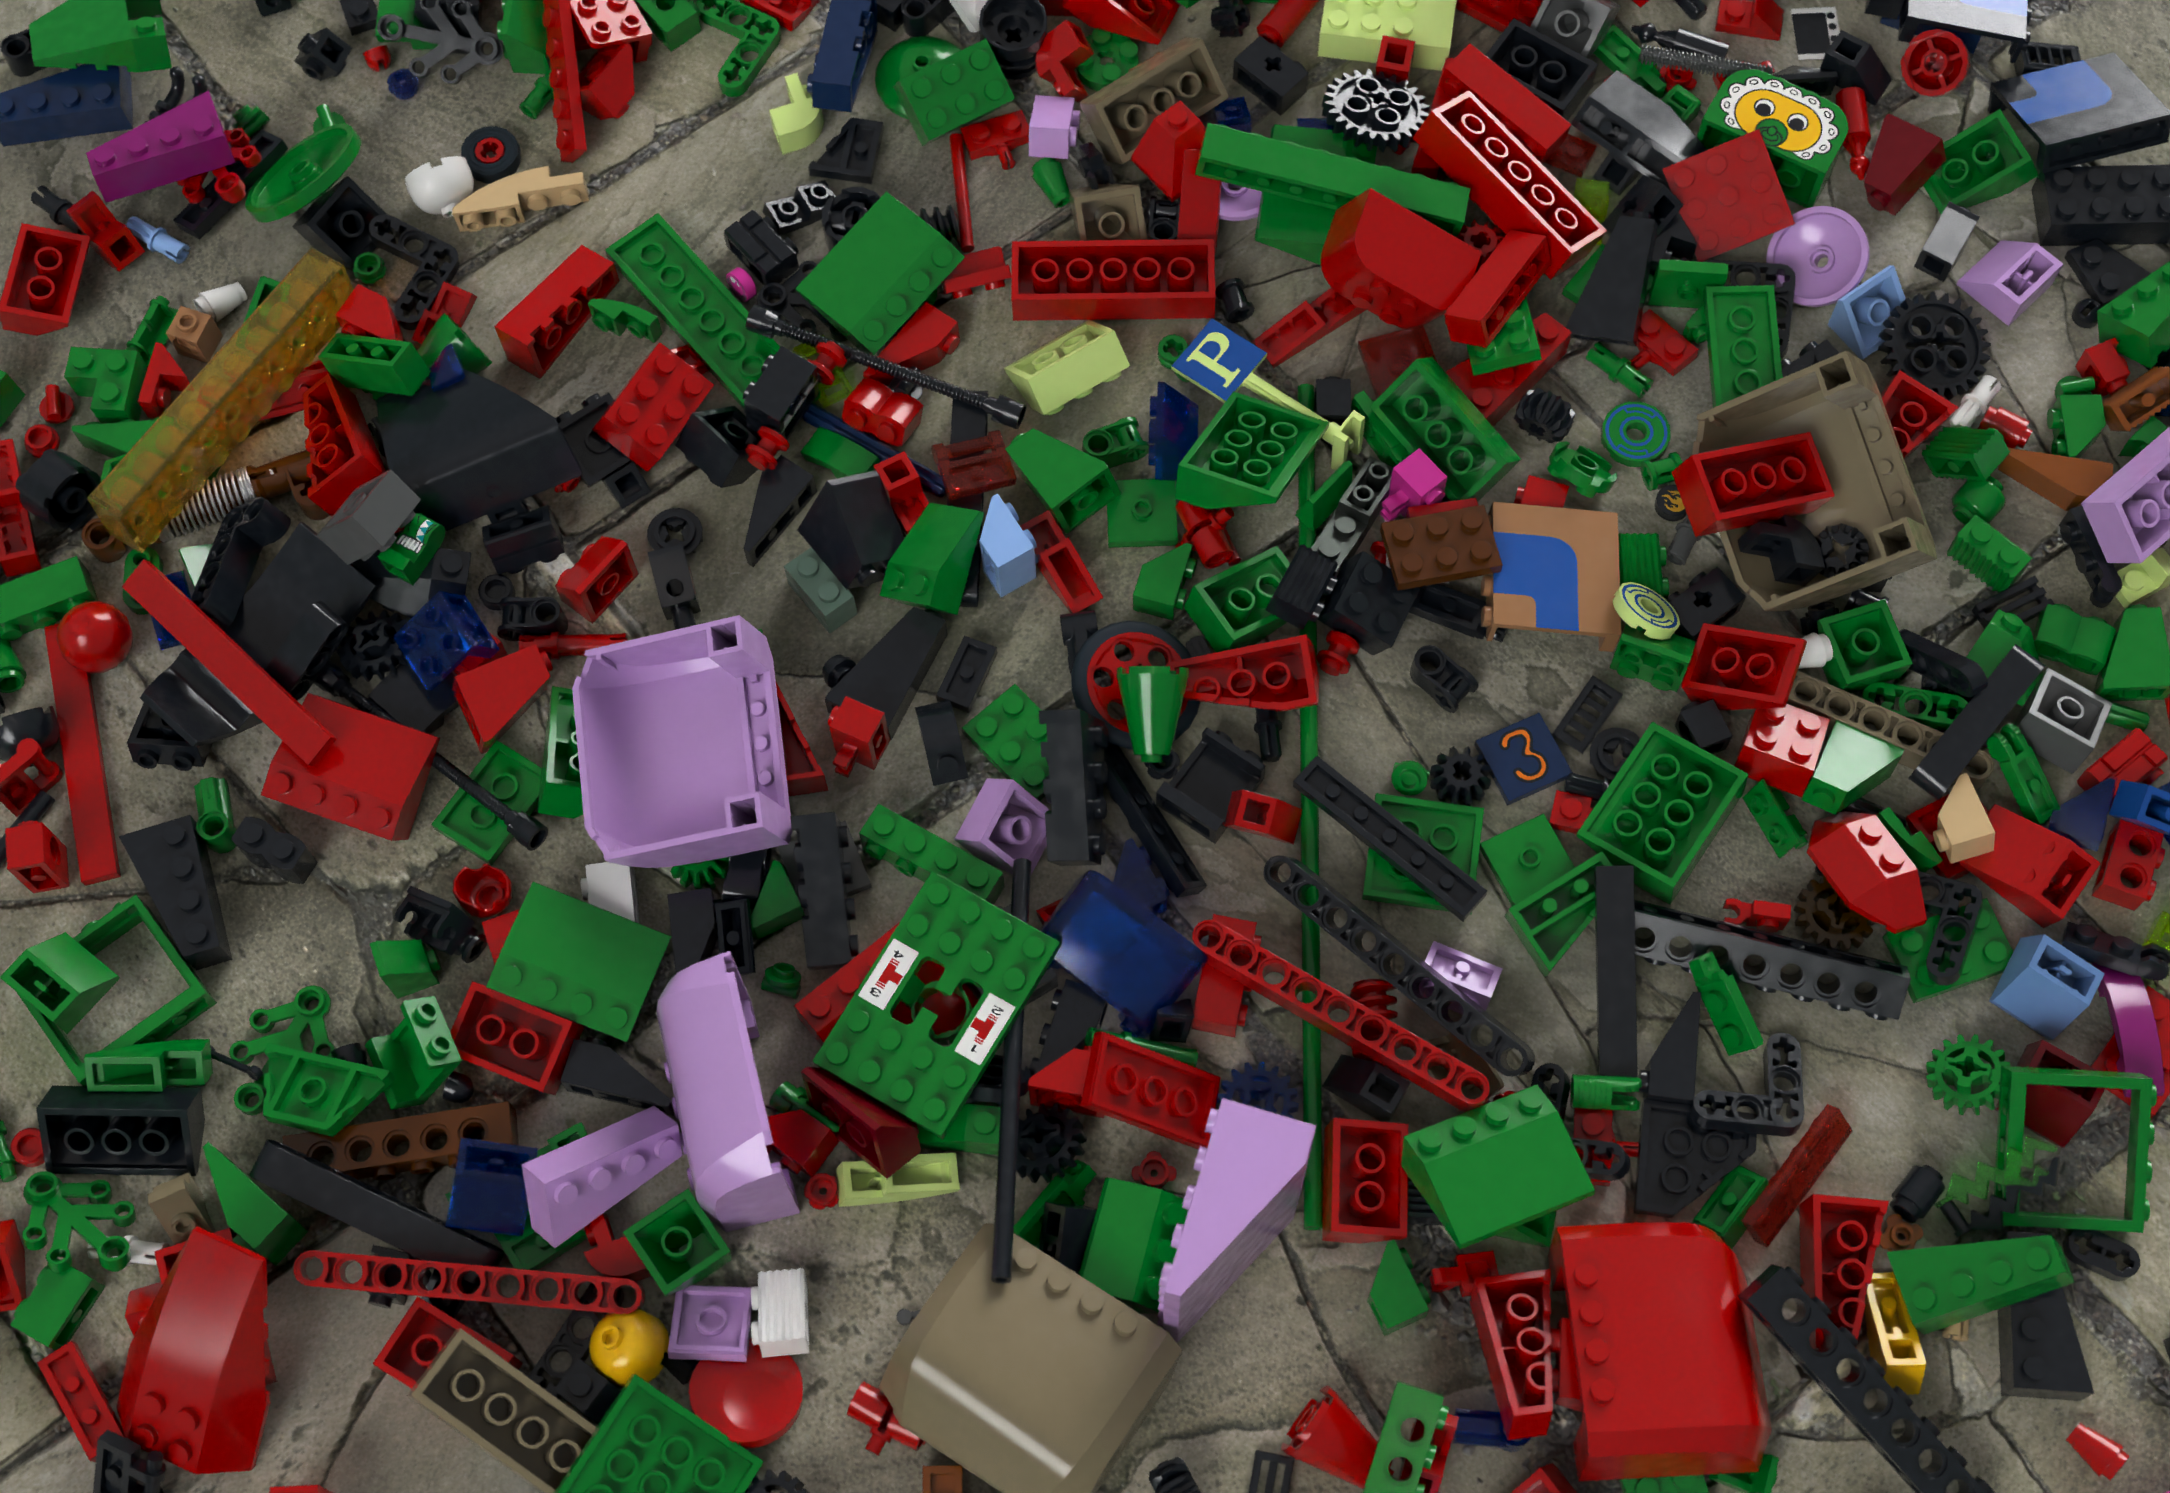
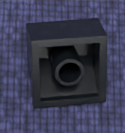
M736 406L699 411L691 414L675 446L685 454V458L690 463L697 465L708 475V479L713 484L721 488L742 484L758 470L748 461L749 455L745 449L749 444L757 445L761 438L758 433L747 427L746 416Z

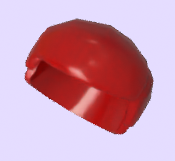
M485 863L479 869H470L469 867L461 869L453 880V894L462 910L476 918H487L503 912L508 907L513 898V884L503 870L491 867Z

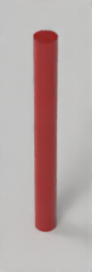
M955 133L950 135L949 140L961 251L969 253L974 250L963 139L961 134Z

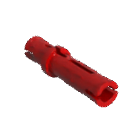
M551 632V635L542 636L520 635L519 650L536 644L540 653L545 651L548 657H552V660H557L561 656H585L586 650L628 641L627 633L560 635V632Z

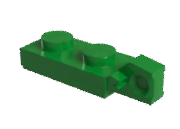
M1615 24L1611 25L1606 37L1593 54L1613 73L1618 70L1659 99L1663 98L1667 85L1660 79V73L1656 69L1657 64L1653 66L1652 62L1649 65V61L1645 64V60L1643 64H1641V60L1638 63L1641 49Z
M1713 952L1699 955L1688 962L1697 990L1701 992L1703 1003L1728 1056L1755 1049L1762 1045L1764 1040L1733 975H1727L1723 969H1720Z
M1079 1159L1075 1160L1077 1164L1075 1168L1069 1166L1065 1170L1063 1178L1058 1174L1053 1178L1014 1225V1234L1039 1249L1045 1202L1074 1205L1085 1204L1083 1201L1086 1193L1084 1189L1097 1173L1088 1164Z

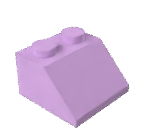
M987 778L954 840L978 859L1013 874V861L1015 859H1028L1032 862V874L1047 846L1045 813L1049 809L1014 780Z

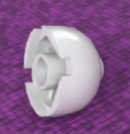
M451 156L440 158L442 165L432 168L430 162L412 170L405 177L408 193L413 202L422 211L434 215L442 214L444 218L452 217V208L473 193V175L465 157Z

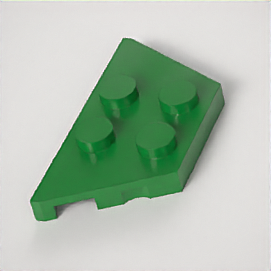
M267 1043L265 1054L269 1058L268 1073H264L266 1096L263 1099V1116L272 1123L334 1137L394 1082L395 1076L389 1070Z

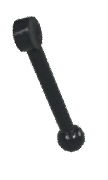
M210 1045L211 1057L247 1073L255 1081H258L264 1075L262 1070L256 1065L250 1067L216 1052L215 1048Z

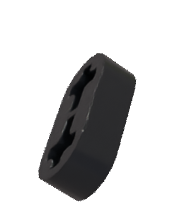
M2075 1229L2063 1240V1251L2070 1261L2108 1279L2125 1281L2136 1274L2140 1268L2139 1254L2133 1247L2099 1231ZM2082 1237L2087 1240L2086 1246L2097 1251V1253L2088 1250L2081 1254L2079 1252L2080 1246L2074 1243V1241H2078ZM2121 1254L2124 1256L2123 1262L2128 1267L2119 1271L2116 1269L2117 1262L2108 1257L2114 1258Z

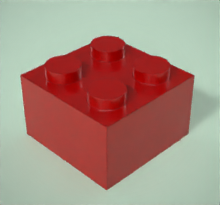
M1787 703L1782 708L1754 709L1734 766L1748 773V778L1758 782L1764 779L1769 786L1802 797L1815 770L1830 719Z

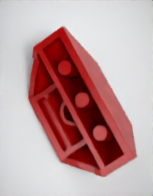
M1844 811L1814 821L1807 854L1848 908L1873 922L1885 925V929L1893 934L1926 923L1927 916L1918 869L1875 814Z

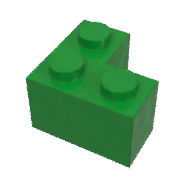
M71 347L64 377L77 396L93 397L90 409L99 422L116 423L124 419L139 421L142 408L137 401L148 369L139 352L135 350Z

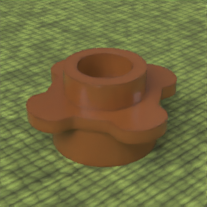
M1892 1214L1886 1219L1887 1228L1881 1235L1879 1245L1889 1252L1914 1249L1917 1240L1923 1237V1229L1918 1224L1911 1225L1903 1221L1902 1217L1898 1214ZM1899 1233L1904 1235L1903 1240L1898 1239L1897 1235Z

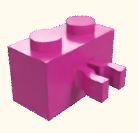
M1420 448L1393 468L1388 498L1382 501L1381 505L1384 508L1380 511V515L1387 522L1393 521L1400 514L1405 518L1408 507L1431 505L1443 501L1448 477Z

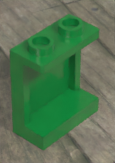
M435 996L404 1000L400 1005L404 1019L390 1035L370 1038L365 1044L373 1067L389 1070L395 1076L394 1082L384 1090L391 1110L424 1104L462 1062Z

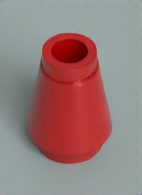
M2081 1422L2066 1439L2099 1477L2103 1475L2110 1481L2130 1457L2122 1450L2124 1446L2086 1427Z

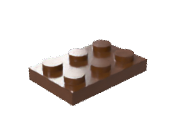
M1484 505L1381 523L1380 533L1397 591L1499 573L1502 570L1503 564Z

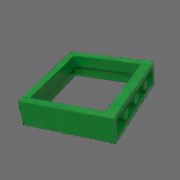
M136 894L122 904L118 902L113 907V910L101 919L86 924L81 933L73 939L92 955H95L143 921L185 979L189 988L102 1050L165 1041L217 1004L152 911ZM18 994L77 1081L82 1086H87L84 1061L63 1030Z
M2001 1066L1994 1195L2006 1199V1185H2021L2027 1084L2132 1089L2124 1217L2019 1211V1191L2016 1213L2012 1214L2002 1211L2003 1225L2144 1233V1222H2147L2150 1217V1204L2148 1199H2146V1184H2149L2152 1180V1164L2148 1160L2149 1145L2153 1144L2155 1138L2154 1125L2150 1122L2151 1107H2154L2157 1101V1089L2153 1084V1079L2141 1073Z

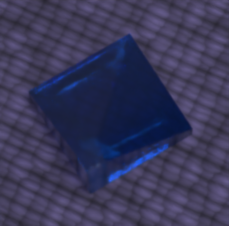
M449 344L443 349L429 369L431 371L429 378L434 392L465 379L461 359L453 345Z

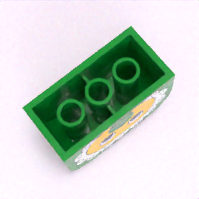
M1746 69L1731 74L1724 80L1703 116L1697 138L1709 150L1759 129L1785 198L1805 208L1814 207L1832 174L1847 136L1848 121L1844 112L1835 103L1819 96L1817 93L1807 91L1789 83L1784 78L1775 77L1764 71Z

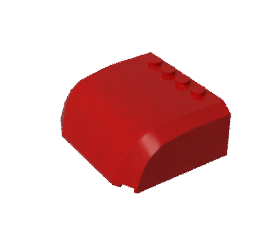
M1638 1222L1556 1227L1548 1252L1549 1268L1551 1269L1552 1290L1566 1292L1583 1415L1573 1441L1578 1481L1758 1472L1772 1427L1752 1312L1738 1298V1295L1747 1288V1281L1736 1254L1714 1231L1706 1226L1693 1223Z

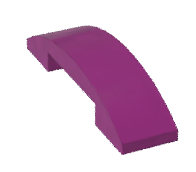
M2092 963V966L2105 973L2098 987L2099 997L2106 998L2120 1054L2116 1062L2118 1072L2141 1073L2152 1078L2153 1084L2157 1089V1096H2163L2165 1089L2160 1041L2151 1003L2141 977L2137 975L2132 976ZM2123 1089L2124 1097H2131L2132 1089Z

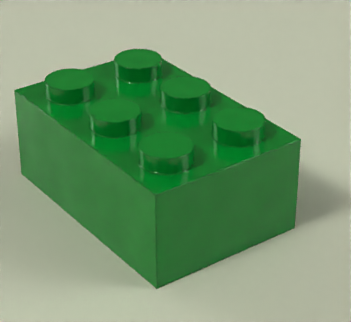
M987 39L899 80L893 86L922 147L1009 105L1015 100Z

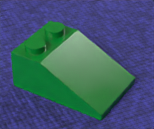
M2001 109L1943 143L1946 161L1925 182L1923 187L1939 213L1942 214L1949 201L1958 206L1968 208L2009 194L2036 178L2039 174L2029 153Z
M929 503L888 561L879 596L909 606L958 615L984 512Z
M1278 546L1193 586L1184 609L1215 652L1255 645L1287 623L1266 611L1272 596L1290 565V562Z
M207 1142L203 1146V1150L227 1225L237 1233L232 1240L237 1245L266 1257L267 1260L276 1266L308 1233V1230L210 1142Z

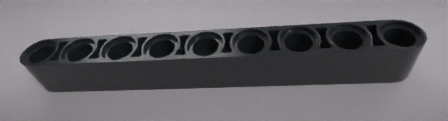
M1277 855L1271 857L1266 862L1263 875L1266 882L1498 1072L1505 1076L1515 1077L1525 1075L1532 1070L1535 1064V1055L1529 1045L1301 861L1293 857ZM1287 863L1290 866L1291 875L1286 882H1281L1278 877V870L1282 864ZM1314 885L1318 889L1319 898L1314 905H1310L1306 900V892L1308 888ZM1340 908H1343L1347 913V922L1342 928H1338L1334 923V914ZM1368 931H1371L1376 938V944L1371 951H1366L1362 945V938ZM1397 954L1401 955L1405 962L1404 970L1398 975L1390 967L1392 958ZM1426 977L1434 985V991L1429 998L1423 997L1419 991V984ZM1453 1001L1459 1002L1463 1008V1016L1458 1022L1451 1020L1448 1015V1008ZM1484 1024L1489 1026L1493 1033V1039L1487 1046L1482 1045L1477 1038V1032ZM1513 1048L1517 1049L1523 1057L1522 1065L1517 1070L1510 1068L1506 1060L1508 1052Z

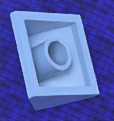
M1893 265L1887 266L1840 298L1827 324L1860 359H1865L1878 350V347L1883 342H1886L1878 337L1879 333L1887 329L1883 322L1891 316L1890 312L1896 306L1900 307V304L1906 299L1895 267Z

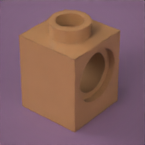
M180 306L166 332L167 337L178 354L205 363H209L223 337L211 315Z

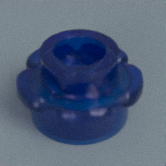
M399 69L389 75L387 79L388 90L398 99H410L418 91L419 78L412 75L409 69Z

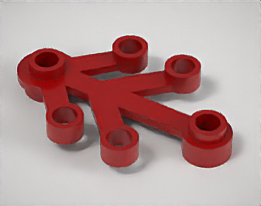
M244 129L224 130L228 143L232 147L230 149L235 161H241L247 168H252L260 163L262 156L254 145H248L250 138ZM225 166L211 170L217 178L215 190L224 201L238 203L245 197L246 187L238 174L229 173ZM208 172L176 181L179 186H184L182 193L189 203L195 204L204 199L206 191L202 184Z

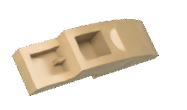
M544 166L522 171L494 181L463 199L452 208V212L460 232H476L483 228L509 227L517 223L525 222L524 211H540L548 207L574 206L581 202H588L589 193L583 172L551 176L549 167Z

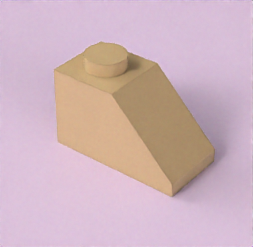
M1967 773L1959 775L1938 814L1937 830L1933 831L1937 849L1939 852L1945 851L1951 864L1994 851V828Z

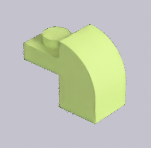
M797 73L785 76L787 92L791 103L769 110L772 127L782 155L811 145L820 136L824 126L822 109L813 108L812 96L810 93H807V84L801 85Z

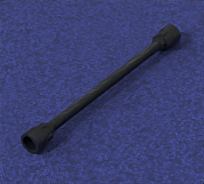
M757 304L753 305L746 321V330L770 339H773L774 335L779 337L786 336L812 347H816L819 342L827 343L832 341L845 351L844 356L847 360L850 359V361L858 362V364L863 366L866 365V367L871 369L874 368V370L879 372L882 371V373L887 375L890 374V376L895 378L898 377L952 399L955 398V400L960 402L963 400V403L967 402V404L975 405L979 409L983 408L985 413L992 415V421L1017 430L1024 419L1027 408L1026 403L1001 394L998 399L992 396L986 398V396L978 395V393L973 391L970 392V390L965 388L962 389V387L957 385L954 386L949 382L946 383L941 379L938 380L933 378V376L925 375L908 367L905 368V366L901 367L900 364H893L892 361H885L884 358H877L876 355H869L865 351L861 352V350L856 348L853 349V347L848 345L845 346V344L840 342L837 343V341L832 339L829 340V338L824 336L821 337V335L816 333H809L808 330L805 331V329L800 327L797 328V326L789 325L786 320L781 319V313Z
M330 660L314 681V684L321 690L329 692L334 697H344L361 711L397 722V720L353 688L350 678ZM436 752L432 766L503 820L507 826V831L515 837L516 841L529 851L537 849L545 841L548 835V828L536 818L528 816L523 811L512 810Z

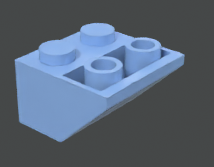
M997 493L991 497L979 542L983 572L999 596L1003 597L1037 578L1036 564L1038 563V558L1034 551L1037 548V543L1028 529L1024 531L1017 523L1019 517L1010 502L1005 504Z

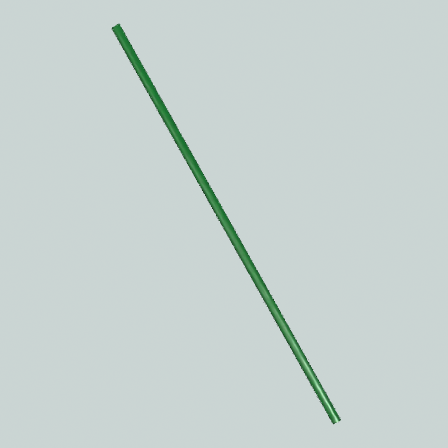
M1311 384L1299 385L1297 388L1298 402L1315 412L1314 386ZM1315 448L1298 471V509L1316 491ZM1298 519L1299 547L1300 545H1305L1307 548H1311L1316 541V530L1311 531ZM1308 620L1304 629H1299V636L1305 634L1314 645L1315 655L1317 656V620L1315 623ZM1318 705L1300 708V773L1318 756ZM1301 793V862L1319 876V807ZM1313 885L1306 892V900L1310 905H1314L1319 898V892ZM1301 911L1302 970L1320 980V926ZM1308 990L1302 991V1003H1310L1316 999V995ZM1302 1019L1303 1122L1316 1125L1304 1179V1229L1316 1231L1323 1228L1321 1029Z

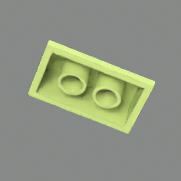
M1087 320L1005 367L1004 370L1034 411L1042 415H1053L1060 412L1065 407L1064 404L1070 400L1083 398L1092 393L1093 387L1117 379L1121 376V371L1128 368L1130 364L1115 330Z

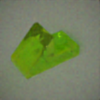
M1576 178L1573 196L1602 224L1606 219L1608 211L1610 182ZM1602 238L1596 245H1601Z

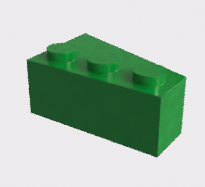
M1603 851L1515 904L1505 914V918L1545 978L1595 918L1594 866H1612Z

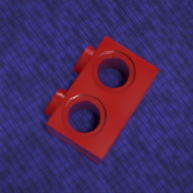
M2121 819L2109 832L2091 896L2133 911L2144 901L2149 902L2157 884L2155 880H2152L2154 869H2159L2165 856L2166 850L2161 848L2164 834ZM2129 845L2136 846L2141 851L2142 856L2132 852ZM2120 877L2127 878L2132 883L2133 888L2125 886Z

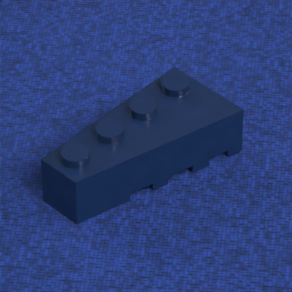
M831 0L819 52L816 53L814 60V72L809 73L807 80V93L812 94L813 108L852 112L878 34L877 0Z

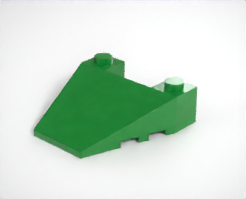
M67 0L29 24L34 66L77 69V63L95 64L96 70L108 71V65L126 66L127 72L171 69L172 65L163 18L148 17L163 15L161 1Z

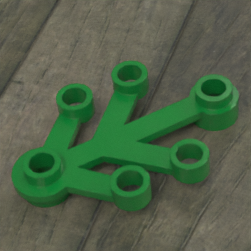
M315 985L307 986L296 994L294 1001L269 1010H255L251 1014L249 1022L255 1031L262 1034L270 1032L276 1022L294 1019L286 1030L248 1042H235L230 1047V1057L248 1065L256 1055L265 1053L267 1043L304 1051L301 1036L308 1025L310 1026L315 1043L312 1053L319 1054L323 1048L329 1047L330 1053L328 1057H332L331 1051L336 1048L329 1042L324 1017L331 1008L329 994L322 987ZM312 1000L319 1001L318 1006L314 1010H308V1004ZM260 1017H268L265 1025L257 1026V1020ZM241 1048L248 1049L245 1057L237 1058V1052ZM269 1059L262 1069L263 1074L268 1073ZM264 1075L258 1081H254V1083L241 1085L235 1092L234 1103L246 1115L253 1116L263 1111V1099L266 1096ZM253 1096H259L258 1103L253 1107H248L249 1099Z
M47 1171L35 1173L27 1180L23 1194L25 1201L32 1206L28 1226L22 1233L24 1245L27 1249L36 1251L47 1245L48 1235L44 1224L48 1209L50 1208L58 1215L52 1248L46 1254L48 1268L51 1271L59 1273L70 1268L72 1258L69 1244L72 1229L97 1251L99 1262L103 1268L117 1272L127 1266L131 1260L128 1241L121 1236H105L89 1221L112 1220L118 1227H127L134 1223L136 1213L131 1202L120 1201L115 1204H107L112 1199L109 1182L106 1180H95L91 1183H62L58 1177ZM98 1191H105L104 1193L99 1195L95 1194ZM88 1197L91 1204L71 1205L65 1198ZM122 1212H129L125 1216H118ZM34 1235H41L37 1239H30ZM57 1257H65L61 1261H53Z

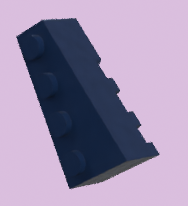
M83 64L78 66L77 69H69L0 93L1 144L5 147L133 129L132 81L130 72H127V67L108 65L109 69L105 71L96 70L95 64Z

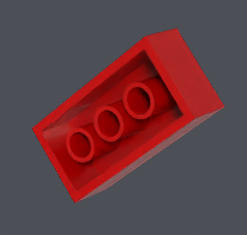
M1811 432L1694 454L1672 471L1695 537L1751 526L1758 521L1770 522L1779 520L1783 515L1794 517L1813 513L1835 497Z

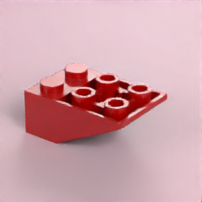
M1994 804L1987 813L1995 831L1994 851L1958 861V863L2042 928L2063 920L2101 863L2070 839Z

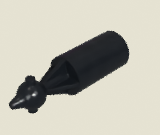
M1652 23L1632 26L1631 31L1638 36L1641 43H1650L1654 40L1664 49L1667 48L1668 51L1671 48L1672 52L1673 49L1676 52L1680 50V53L1683 50L1684 54L1686 51L1688 54L1692 52V55L1695 52L1696 56L1700 53V56L1702 54L1705 57L1706 55L1709 57L1712 55L1713 58L1716 56L1717 59L1720 57L1722 60L1723 57L1726 58L1730 46L1729 43L1679 28V30L1657 31Z

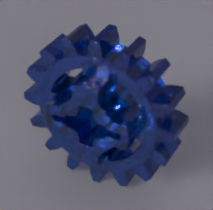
M1260 1061L1258 1070H1252L1249 1062L1245 1063L1244 1073L1242 1074L1236 1069L1231 1070L1230 1076L1233 1082L1223 1080L1221 1088L1226 1093H1221L1217 1096V1103L1221 1104L1222 1098L1232 1101L1235 1092L1238 1091L1239 1097L1243 1100L1241 1104L1251 1106L1252 1098L1256 1101L1264 1099V1108H1261L1259 1105L1254 1107L1277 1114V1110L1273 1103L1281 1096L1283 1109L1280 1115L1292 1119L1295 1118L1289 1113L1298 1112L1299 1103L1290 1101L1297 1097L1298 1094L1297 1088H1287L1291 1077L1287 1075L1280 1079L1278 1077L1279 1067L1275 1066L1270 1072L1266 1071L1263 1061ZM1253 1081H1264L1267 1084L1254 1083Z

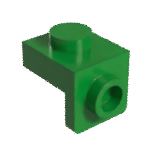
M1764 1454L1758 1472L1709 1474V1479L1743 1493H1771L1772 1487L1777 1480L1779 1458L1772 1454Z

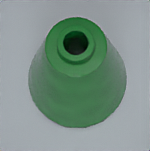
M445 313L439 317L417 350L431 371L427 377L453 366L478 374L493 363Z
M1129 666V674H1126V669L1122 667L1117 668V680L1134 755L1141 756V762L1162 763L1163 756H1169L1171 753L1189 677V668L1179 667V674H1176V671H1170V666Z

